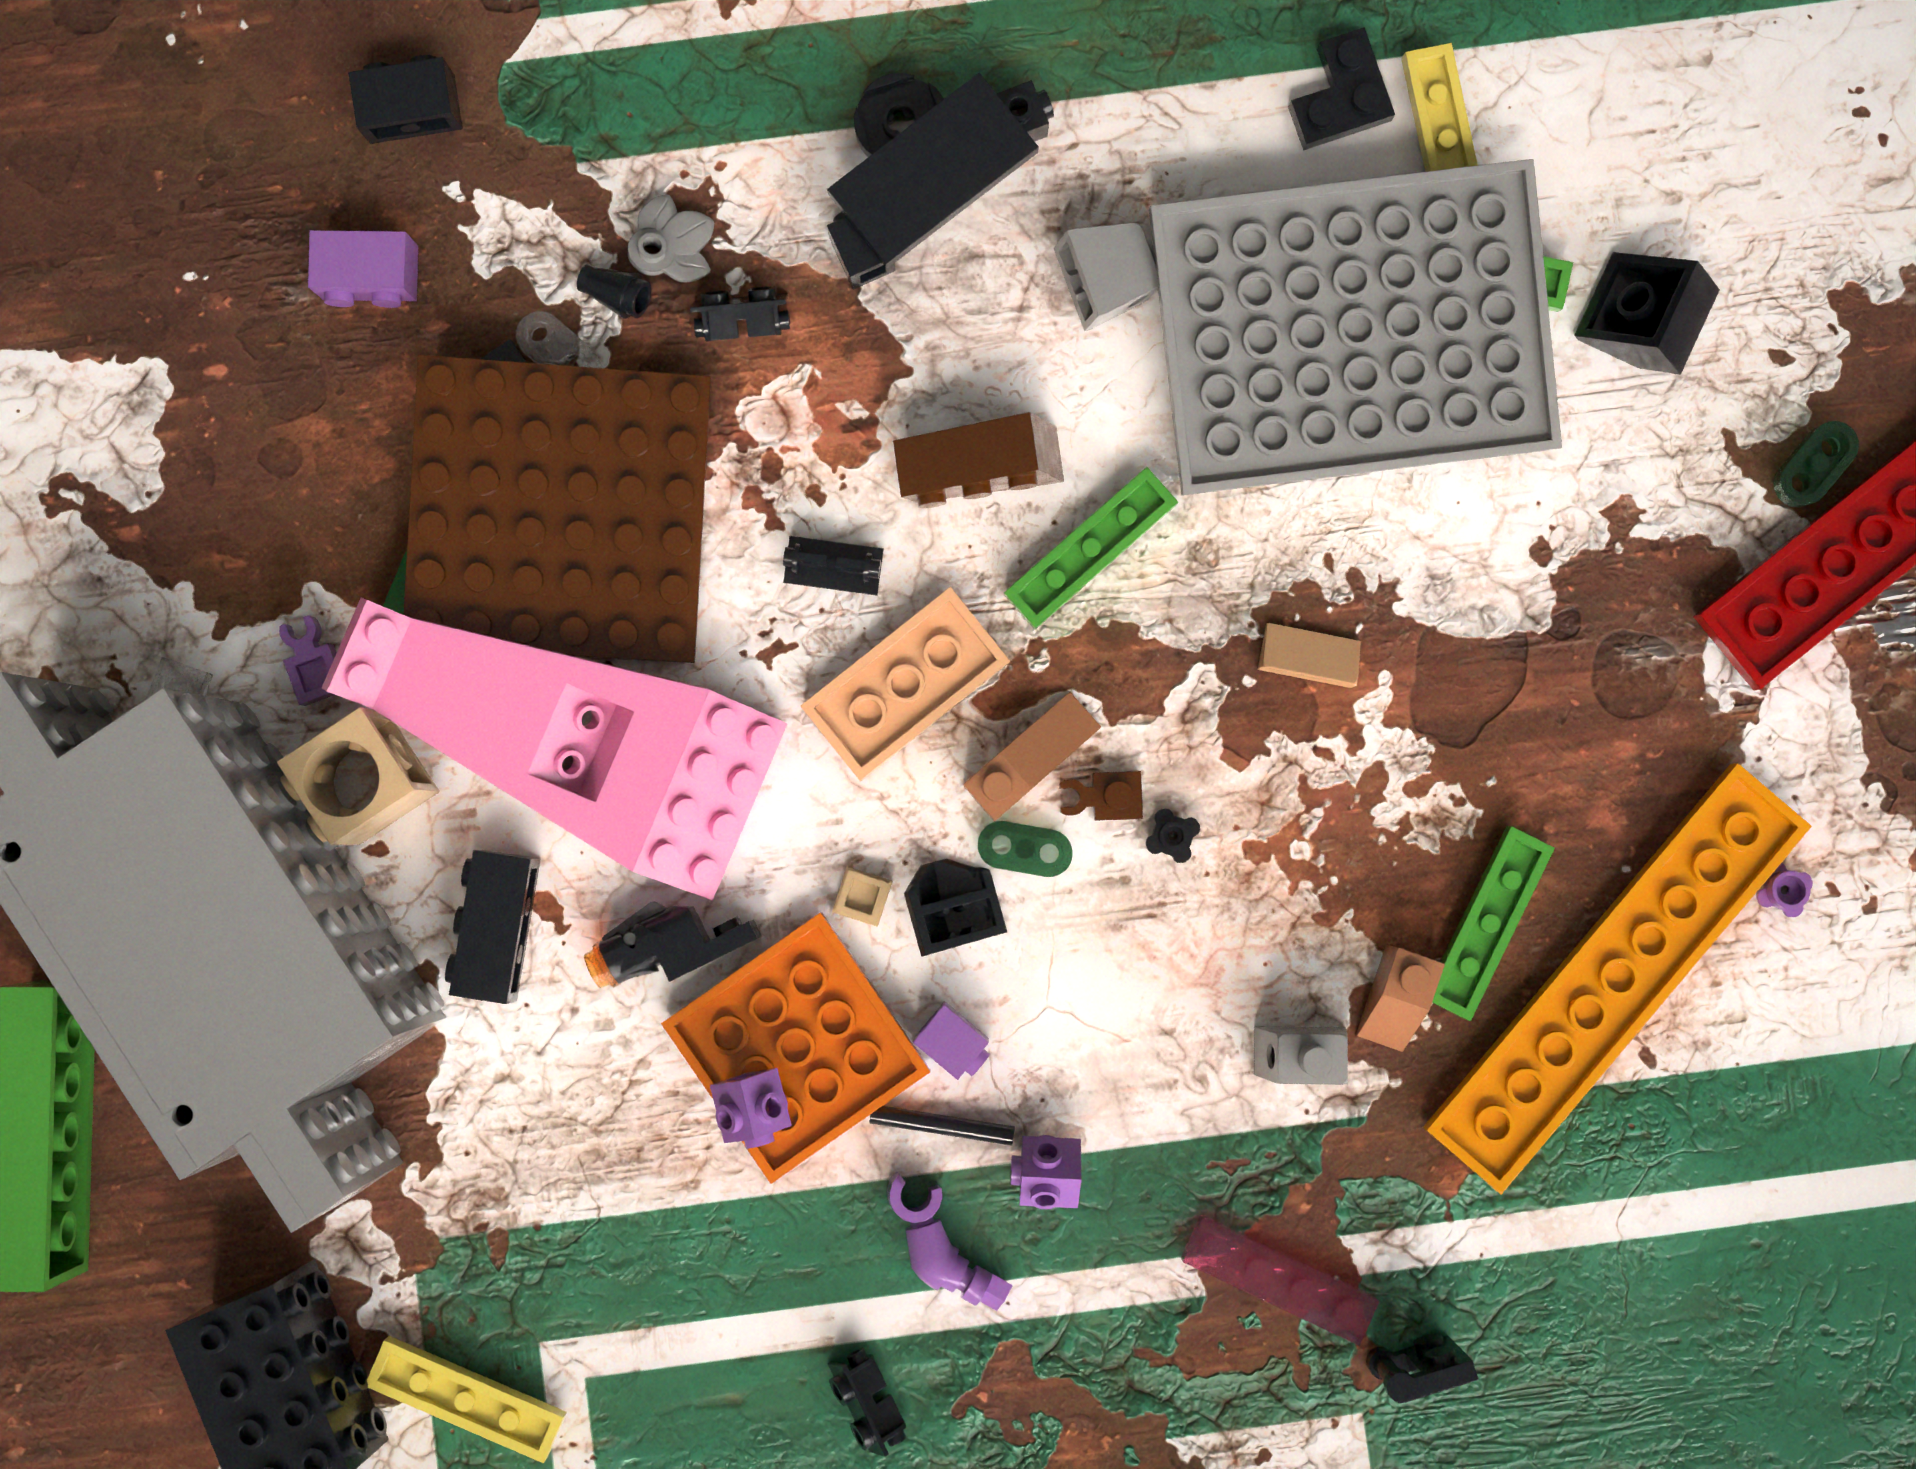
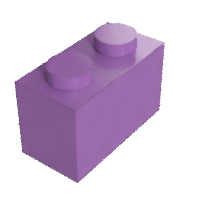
M310 230L308 288L324 300L325 304L335 307H351L354 305V301H372L373 305L379 307L396 308L401 306V301H417L418 245L406 232Z

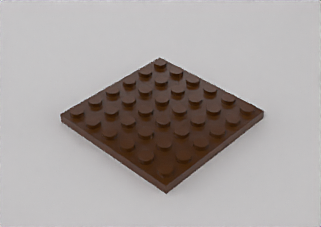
M418 355L403 615L572 656L695 663L711 376Z

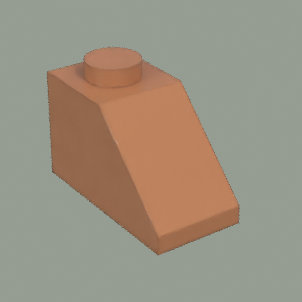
M1386 945L1355 1035L1403 1052L1430 1010L1445 964L1398 947Z

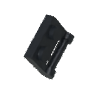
M1439 1333L1418 1337L1413 1341L1414 1346L1391 1352L1384 1347H1376L1368 1353L1366 1358V1365L1373 1376L1384 1381L1386 1393L1392 1400L1398 1403H1407L1479 1380L1473 1360L1448 1335L1442 1337Z

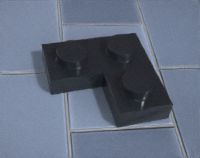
M1365 27L1321 41L1317 52L1330 88L1293 99L1288 106L1303 151L1391 122L1395 116Z

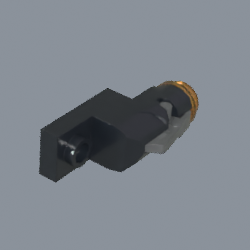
M652 901L604 935L602 941L593 944V950L584 954V960L592 979L600 989L608 985L615 988L628 979L658 972L657 966L659 965L662 966L668 981L671 982L762 937L754 919L742 924L739 916L712 928L716 938L710 940L694 906H670L666 908L662 904Z

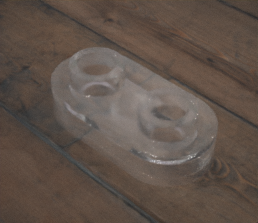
M544 311L529 313L519 322L516 330L517 343L520 349L533 362L568 366L572 359L579 358L582 359V367L602 368L601 361L593 349L554 315ZM536 329H547V335L542 341L532 340L533 332Z

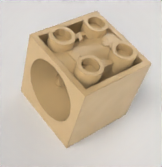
M359 707L277 761V764L284 773L280 779L285 790L294 800H301L311 815L307 818L311 830L322 842L328 841L330 845H361L440 792L397 725L375 710ZM352 750L370 753L379 771L377 792L370 804L362 811L344 807L336 795L334 786L336 769L341 760Z

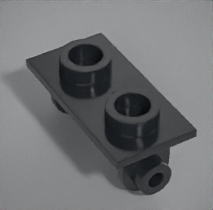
M775 286L748 289V296L729 298V291L727 290L704 292L700 294L701 300L694 301L690 307V313L701 312L702 318L694 319V331L696 338L705 337L706 342L739 338L737 320H746L748 337L781 335L782 330L790 329L789 311H780L779 305L787 303L788 293L777 294Z
M789 536L788 547H785L783 566H785L783 583L877 596L884 548Z
M859 1348L847 1355L850 1363L848 1365L834 1361L827 1363L834 1376L829 1379V1383L837 1400L843 1406L847 1404L855 1420L850 1424V1427L859 1446L863 1450L868 1449L869 1452L886 1457L889 1453L884 1442L887 1441L891 1447L905 1440L906 1435L903 1430L906 1428V1423L892 1395L887 1394L878 1401H874L872 1395L887 1385L873 1354L867 1355L864 1348Z

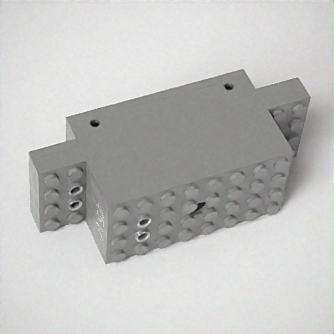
M0 672V788L4 792L0 796V905L179 1180L240 1154L292 1233L357 1195L404 1163L398 1155L401 1152L398 1141L389 1130L381 1129L372 1115L374 1107L371 1100L360 1088L355 1089L351 1082L446 1019L447 1017L441 1010L444 1006V1001L431 983L427 982L424 984L414 969L418 966L414 954L403 942L397 943L388 929L391 926L390 918L378 903L374 902L371 904L362 890V887L365 886L363 877L354 865L349 862L344 863L335 849L339 845H330L328 841L322 842L311 830L307 822V818L311 815L301 800H294L282 785L280 778L284 773L277 764V761L282 759L283 756L273 744H266L256 730L260 727V722L254 712L244 703L239 704V702L162 688L113 721L109 715L112 712L110 703L95 688Z

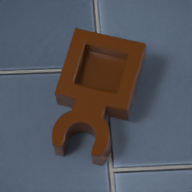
M1141 771L1092 773V787H1085L1081 782L1073 779L1064 780L1059 783V789H1073L1079 797L1075 806L1060 808V814L1078 815L1086 807H1093L1094 821L1143 819Z

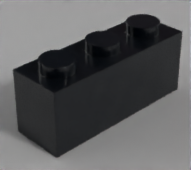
M473 850L472 859L467 858L465 860L461 875L462 887H467L464 906L457 908L453 922V933L459 935L456 954H450L445 969V982L451 983L449 989L450 996L500 1004H509L517 1001L541 859L489 850Z

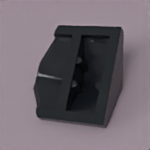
M949 859L920 865L904 892L921 957L1007 933L989 869L983 867L976 868Z

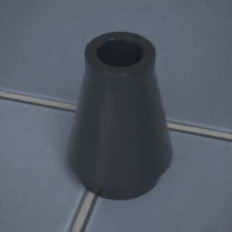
M586 264L580 270L577 278L578 291L589 295L623 319H627L630 316L634 318L641 317L649 305L651 284L643 280L640 273L597 268Z

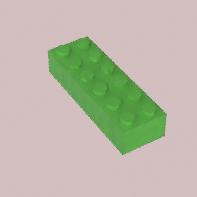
M36 980L0 986V1292H45L88 1271L95 1049L50 980Z

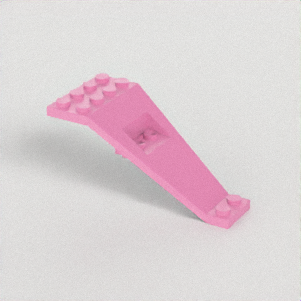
M362 597L322 685V689L372 708L632 872L710 900L714 899L787 726V723L701 686L405 616ZM591 710L592 719L587 725L583 726L582 716L585 712ZM572 755V766L567 770H563L562 763L564 759Z

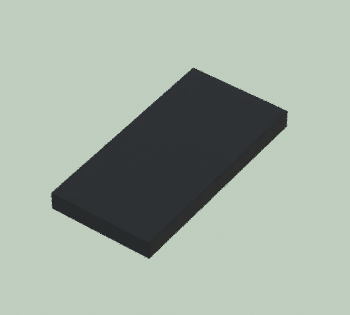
M979 72L827 188V192L887 269L1038 153L1039 146Z

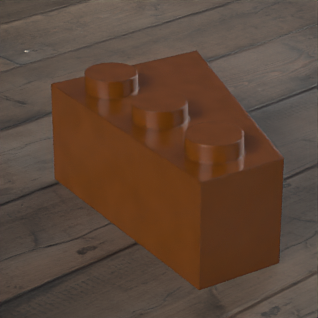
M1031 412L893 440L901 498L918 503L919 508H933L945 505L948 498L979 499L992 495V492L1025 490L1036 486L1064 482L1057 427Z

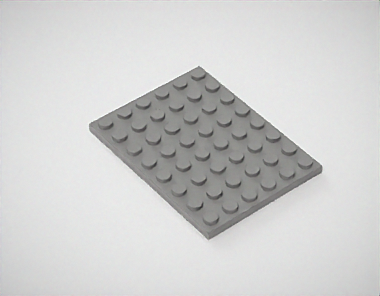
M1534 159L1150 206L1149 217L1159 285L1158 296L1181 496L1562 448Z

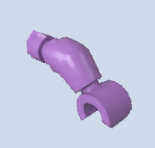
M896 1172L888 1182L887 1200L893 1211L900 1218L910 1222V1227L906 1228L905 1231L912 1270L920 1280L935 1290H939L942 1287L953 1293L958 1289L961 1291L960 1298L976 1306L979 1302H982L997 1311L1005 1302L1013 1285L978 1265L973 1269L969 1268V1260L958 1255L959 1248L950 1243L941 1220L934 1219L933 1217L942 1201V1187L939 1185L928 1187L927 1200L918 1207H908L901 1201V1191L906 1182Z

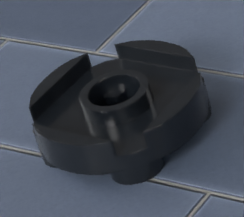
M892 73L873 81L863 92L864 96L859 101L858 108L856 106L854 113L855 134L861 150L869 157L900 133L898 130H892L888 126L894 123V114L902 112L904 118L913 117L914 121H916L944 100L938 89L929 82L927 85L921 80L914 79V75L907 73Z

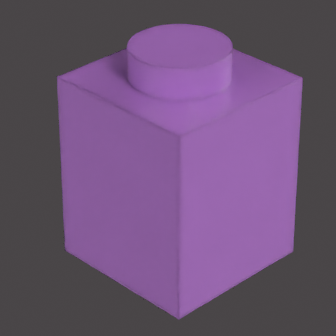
M945 1001L913 1039V1043L957 1080L965 1071L970 1076H973L990 1055L984 1049L989 1043V1038Z

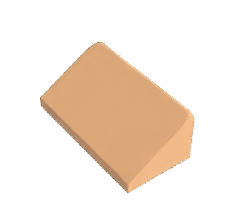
M1266 623L1257 670L1352 688L1357 686L1361 641Z

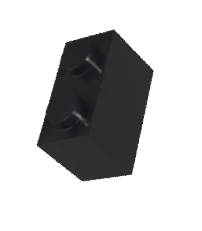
M419 55L411 58L408 63L390 65L383 62H375L365 65L363 70L348 72L356 127L370 144L463 129L455 75L443 57Z

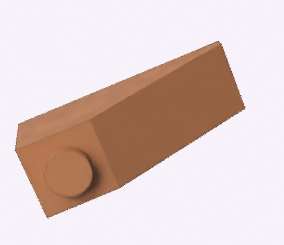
M1069 692L967 780L963 787L995 822L1094 735L1101 726L1074 695Z

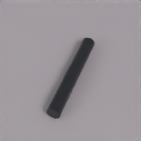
M882 1106L870 1114L869 1120L870 1124L1010 1146L1013 1144L1015 1126Z

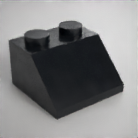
M1613 252L1574 336L1578 341L1636 368L1681 375L1720 289L1699 261Z

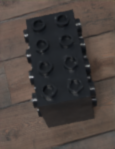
M315 1259L213 1302L165 1330L221 1469H357L389 1440L386 1434L387 1423L385 1416L378 1407H375L367 1388L368 1376L366 1370L360 1362L356 1361L349 1344L348 1326L335 1310L330 1297L331 1287L329 1280L319 1270Z

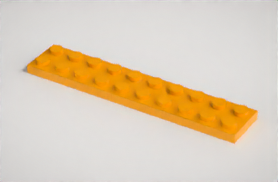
M1739 763L1730 764L1422 1128L1496 1192L1502 1195L1812 826Z

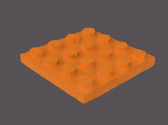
M822 912L661 1023L712 1099L710 1089L712 1084L747 1072L778 1068L783 1092L787 1098L792 1126L774 1132L775 1141L747 1149L770 1184L931 1072L925 1060Z

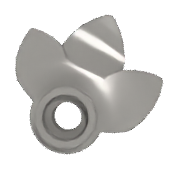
M670 195L657 196L645 204L638 214L639 231L632 235L628 243L627 254L629 261L640 273L648 276L665 273L678 282L699 280L710 273V267L699 251L711 239L715 223L710 217L697 211L677 213L675 203ZM648 245L655 246L660 249V252L649 254L643 247Z

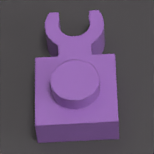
M310 615L303 617L307 631L300 639L295 637L292 626L287 624L279 626V634L282 641L286 645L293 647L296 654L283 660L298 704L302 706H307L335 695L322 689V685L337 652L332 644L327 643L319 646L318 642L322 634L321 625L315 617Z

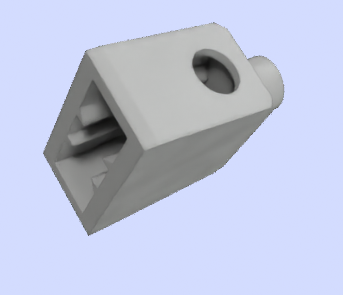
M1137 223L1070 229L1065 232L1053 248L1084 332L1144 303L1158 290L1159 284L1154 261L1153 244L1148 246L1142 227Z
M1254 1026V1075L1276 1084H1348L1347 1030L1345 1027ZM1272 1047H1273V1049H1274V1054H1275V1062H1274V1065L1272 1064V1057H1271Z

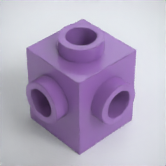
M778 1068L747 1072L710 1085L716 1109V1122L721 1130L724 1143L744 1141L746 1149L755 1148L775 1141L774 1132L792 1126L787 1098L783 1092Z
M1050 1135L1037 1137L1022 1136L1021 1156L1012 1155L1010 1185L1020 1186L1019 1206H1035L1039 1209H1052L1055 1207L1078 1208L1081 1188V1139L1055 1138Z

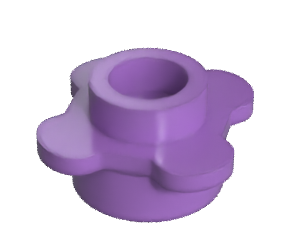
M1781 863L1766 880L1764 887L1757 891V902L1762 907L1768 908L1773 906L1781 909L1787 917H1797L1803 912V906L1809 900L1813 886L1812 878L1806 872L1789 871ZM1783 885H1786L1788 887V892L1786 894L1781 893V887Z

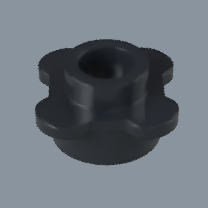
M1170 809L1159 810L1154 816L1156 825L1153 828L1152 835L1145 842L1147 850L1152 854L1164 853L1170 855L1177 863L1188 861L1192 855L1190 845L1193 837L1200 832L1198 821L1192 817L1183 819L1174 816ZM1171 831L1177 833V839L1174 841L1168 837Z

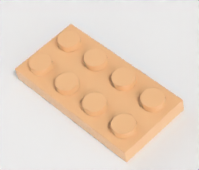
M949 587L804 702L801 708L856 777L862 781L1008 665L1010 660L954 590Z

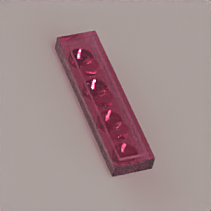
M1202 1214L1181 1256L1183 1263L1360 1346L1380 1302L1371 1294Z

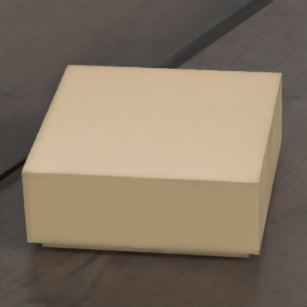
M847 866L832 912L878 927L893 881Z

